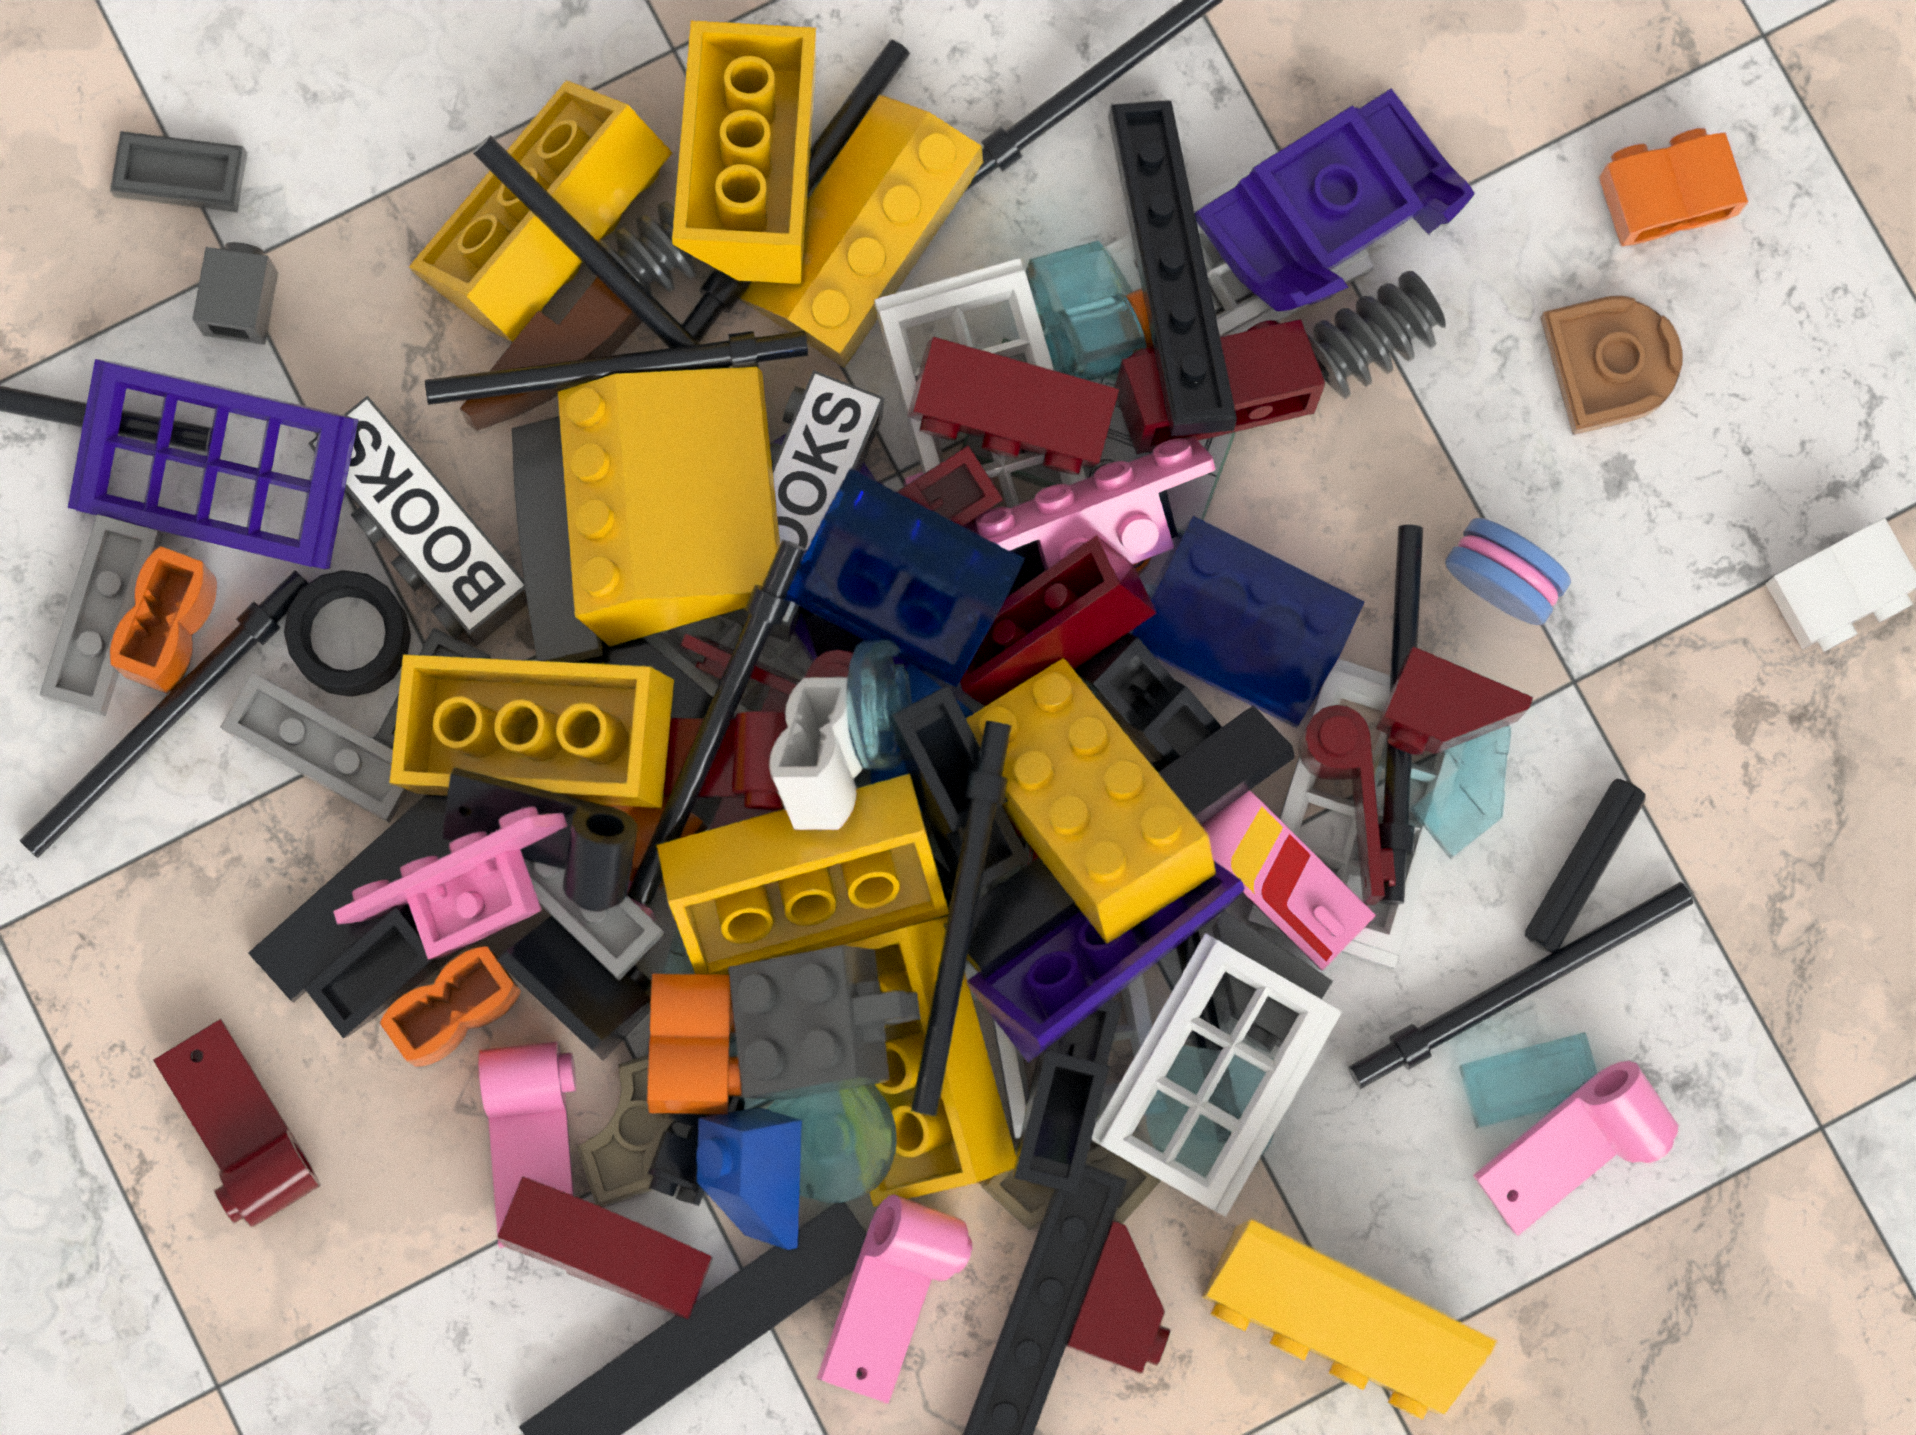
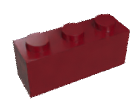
M1298 319L1285 323L1268 320L1255 324L1245 332L1220 336L1237 417L1234 431L1171 436L1154 348L1141 349L1131 354L1128 358L1122 359L1114 388L1119 389L1117 400L1136 454L1152 452L1159 444L1172 439L1196 438L1199 441L1315 414L1325 387V381L1302 320Z
M933 336L926 344L907 417L920 420L919 431L925 434L956 441L958 432L983 438L981 448L986 451L1018 458L1020 449L1044 455L1042 463L1044 467L1067 474L1079 475L1081 466L1092 468L1100 463L1119 389Z
M1096 535L946 639L942 644L962 690L983 706H987L1062 658L1068 662L1073 670L1157 612L1134 565Z

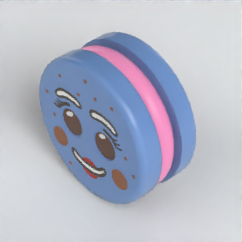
M1472 519L1464 530V537L1459 541L1458 546L1453 547L1446 557L1445 565L1447 569L1469 590L1501 611L1529 624H1545L1553 612L1552 606L1557 603L1558 597H1562L1571 584L1568 572L1549 554L1516 532L1487 519Z

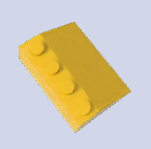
M758 367L621 373L558 391L575 617L608 646H613L745 608L754 586H762L780 545L762 371Z
M1249 1219L1234 1228L1202 1295V1298L1215 1304L1210 1313L1213 1317L1244 1332L1251 1321L1274 1333L1269 1342L1273 1347L1302 1361H1305L1309 1351L1333 1362L1328 1372L1330 1375L1363 1391L1369 1380L1392 1392L1387 1403L1421 1420L1424 1419L1428 1410L1436 1414H1445L1492 1353L1497 1340L1253 1219Z

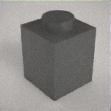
M228 242L225 245V249L205 248L192 318L203 336L265 345L278 272L269 256L263 255V250L259 247L240 242Z

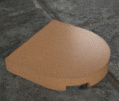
M1608 296L1542 313L1540 317L1573 435L1643 418L1658 409L1673 391L1683 363L1681 342L1670 320L1664 315L1661 316L1649 306L1637 302L1634 298L1628 296Z

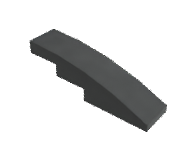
M560 417L512 428V450L518 535L537 661L573 663L602 656V640L575 617Z

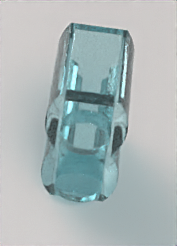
M1098 240L1029 259L1025 272L1042 330L1046 334L1044 337L1054 371L1092 381L1118 373L1122 359H1126L1136 351L1146 348L1145 337L1136 313L1122 293L1113 263L1107 251Z

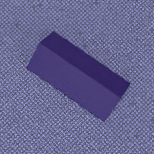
M1214 861L1216 874L1108 944L1083 912L1080 911L986 979H983L977 972L966 982L974 995L1029 1063L1228 908L1245 890L1241 879Z

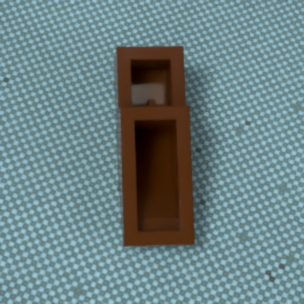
M596 277L559 325L538 310L490 371L611 356L642 322ZM570 387L466 400L460 407L466 423L478 431L528 412L558 396V391Z

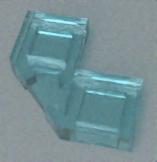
M1509 725L1444 750L1443 752L1457 767L1458 771L1410 809L1450 859L1503 817L1507 756L1509 754L1511 727Z

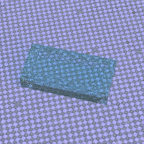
M1586 1032L1459 1066L1476 1129L1556 1108L1597 1074Z

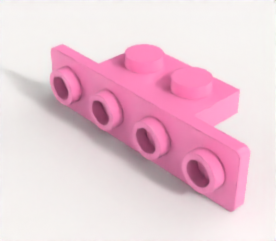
M1196 438L1168 440L1155 447L1153 453L1136 460L1108 463L1097 469L1094 476L1071 485L1057 484L1046 487L1036 494L1035 499L1012 508L997 507L989 509L979 515L975 522L963 526L961 532L965 543L979 561L989 559L1036 540L1046 571L1097 535L1130 563L1135 564L1174 549L1158 493L1213 472L1216 469L1213 457Z
M528 807L507 814L498 820L501 829L490 835H487L485 831L466 835L449 844L451 854L439 860L437 856H428L400 868L402 878L392 883L385 879L352 891L354 901L333 911L337 924L371 921L390 913L395 907L409 904L427 958L435 959L448 956L542 911L520 849L567 827L564 814L539 815L536 807Z

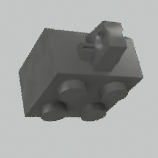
M840 945L728 967L743 1098L786 1100L889 1081L885 1026L920 1019L916 992L893 991L881 993L877 975L875 949Z

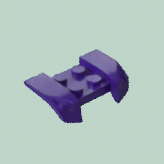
M1391 88L1359 109L1353 105L1253 167L1249 175L1239 180L1234 188L1197 210L1195 217L1201 229L1238 280L1278 312L1295 309L1306 304L1313 305L1330 299L1337 292L1349 288L1343 278L1332 272V269L1412 218L1429 235L1441 224H1448L1471 200L1475 192L1467 181L1442 156Z

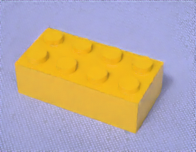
M403 655L389 783L416 794L447 796L450 774L455 767L602 805L662 808L674 679L648 666Z
M1064 658L966 718L980 748L986 721L1000 722L1012 726L1002 777L1008 778L1005 793L1008 802L1002 806L1011 822L1107 944L1216 874L1206 831Z

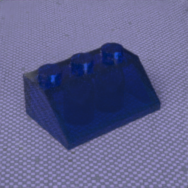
M850 468L799 565L786 597L804 609L957 687L997 617L1025 559Z
M1192 516L1178 533L1173 544L1174 549L1170 550L1149 594V598L1157 613L1134 628L1131 634L1138 637L1155 658L1251 706L1254 705L1257 709L1297 728L1339 659L1365 601Z

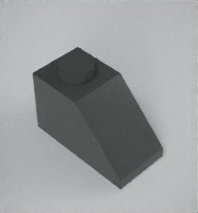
M1223 910L1212 927L1215 939L1320 999L1323 998L1333 980L1225 910ZM1225 972L1223 980L1231 1016L1239 1021L1256 989ZM1268 996L1244 1038L1257 1047L1271 1053L1275 1045L1279 1048L1281 1047L1299 1013Z

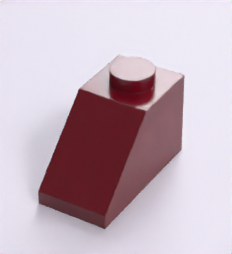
M1413 646L1403 661L1375 729L1389 734L1387 742L1404 752L1423 755L1424 750L1436 754L1518 722L1529 709L1534 697Z
M1113 1221L1066 1347L1137 1374H1142L1146 1362L1158 1366L1171 1329L1160 1325L1165 1310L1126 1225Z

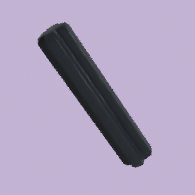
M1615 779L1610 784L1525 929V937L1536 947L1554 953L1562 945L1646 801V794L1633 783Z

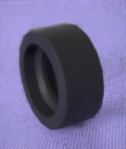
M348 570L320 575L301 588L288 608L284 628L288 654L307 680L327 693L349 697L375 692L394 679L402 667L403 655H408L411 639L407 614L388 586L369 574ZM352 597L363 599L378 610L383 617L386 633L383 647L374 660L361 668L347 671L332 668L319 659L313 650L310 633L313 620L321 608L333 600Z

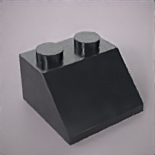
M552 916L507 949L497 960L602 1061L611 1054L650 1012L651 997L646 991L651 987L652 981L638 967L634 965L618 980Z

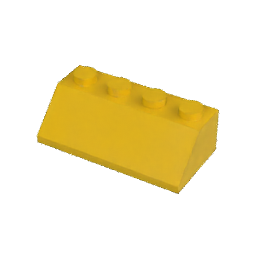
M695 20L690 22L672 245L738 281L801 284L816 77V27Z
M568 80L562 84L507 149V152L598 242L617 227L621 214L636 196L655 182L660 173V168L673 153L628 104ZM489 171L409 265V268L482 327L513 342L537 311L541 312L559 288L570 282L577 275L582 261Z
M879 95L807 200L801 284L752 281L740 298L741 301L789 333L805 331L809 346L845 369L878 320L874 299L892 295L898 291L982 165V146L926 110Z
M910 774L857 788L853 810L846 822L838 830L794 829L786 809L657 845L668 903L695 974L729 975L728 967L835 947L949 914Z
M948 916L844 944L845 946L875 949L877 975L881 993L893 991L916 992L920 1019L885 1026L889 1081L841 1090L873 1207L879 1206L890 1195H898L910 1199L978 1183L1015 1168L1017 1156L970 988L966 982L965 972L937 1116L911 1112L944 941L945 929L943 924L947 922Z

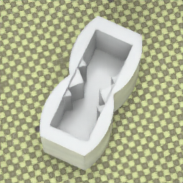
M1883 518L1782 571L1765 584L1802 650L1818 642L1823 652L1857 635L1858 633L1852 623L1869 614L1874 613L1880 623L1912 606L1913 603L1908 594L1916 589V572L1887 520Z
M847 677L803 678L794 688L788 699L785 712L788 728L779 736L772 749L769 764L770 772L794 829L838 830L846 822L853 810L856 800V786L853 779L861 772L868 760L871 750V737Z

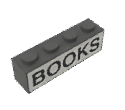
M815 370L811 374L806 389L795 386L782 419L783 422L790 424L782 445L774 442L770 444L780 543L782 540H787L808 550L836 531L882 421L884 397ZM806 553L786 595L791 602L781 625L774 624L769 634L788 643L801 616L800 606L806 604L818 575V571ZM745 608L718 616L745 625L750 613L745 611Z
M367 395L344 414L359 419L345 491L359 507L351 516L374 544L383 537L399 554V556L391 561V564L414 591L425 585L439 601L431 611L450 635L456 639L465 632L477 646L528 605L524 579ZM318 436L308 443L314 453Z

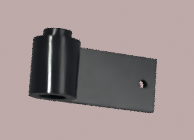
M453 768L449 780L442 833L443 839L455 841L466 835L482 831L490 835L501 829L498 821L500 818L528 807H536L539 815L563 813L568 826L520 849L523 859L565 869L562 889L569 899L585 910L604 911L624 901L628 892L638 825L633 817L614 807Z

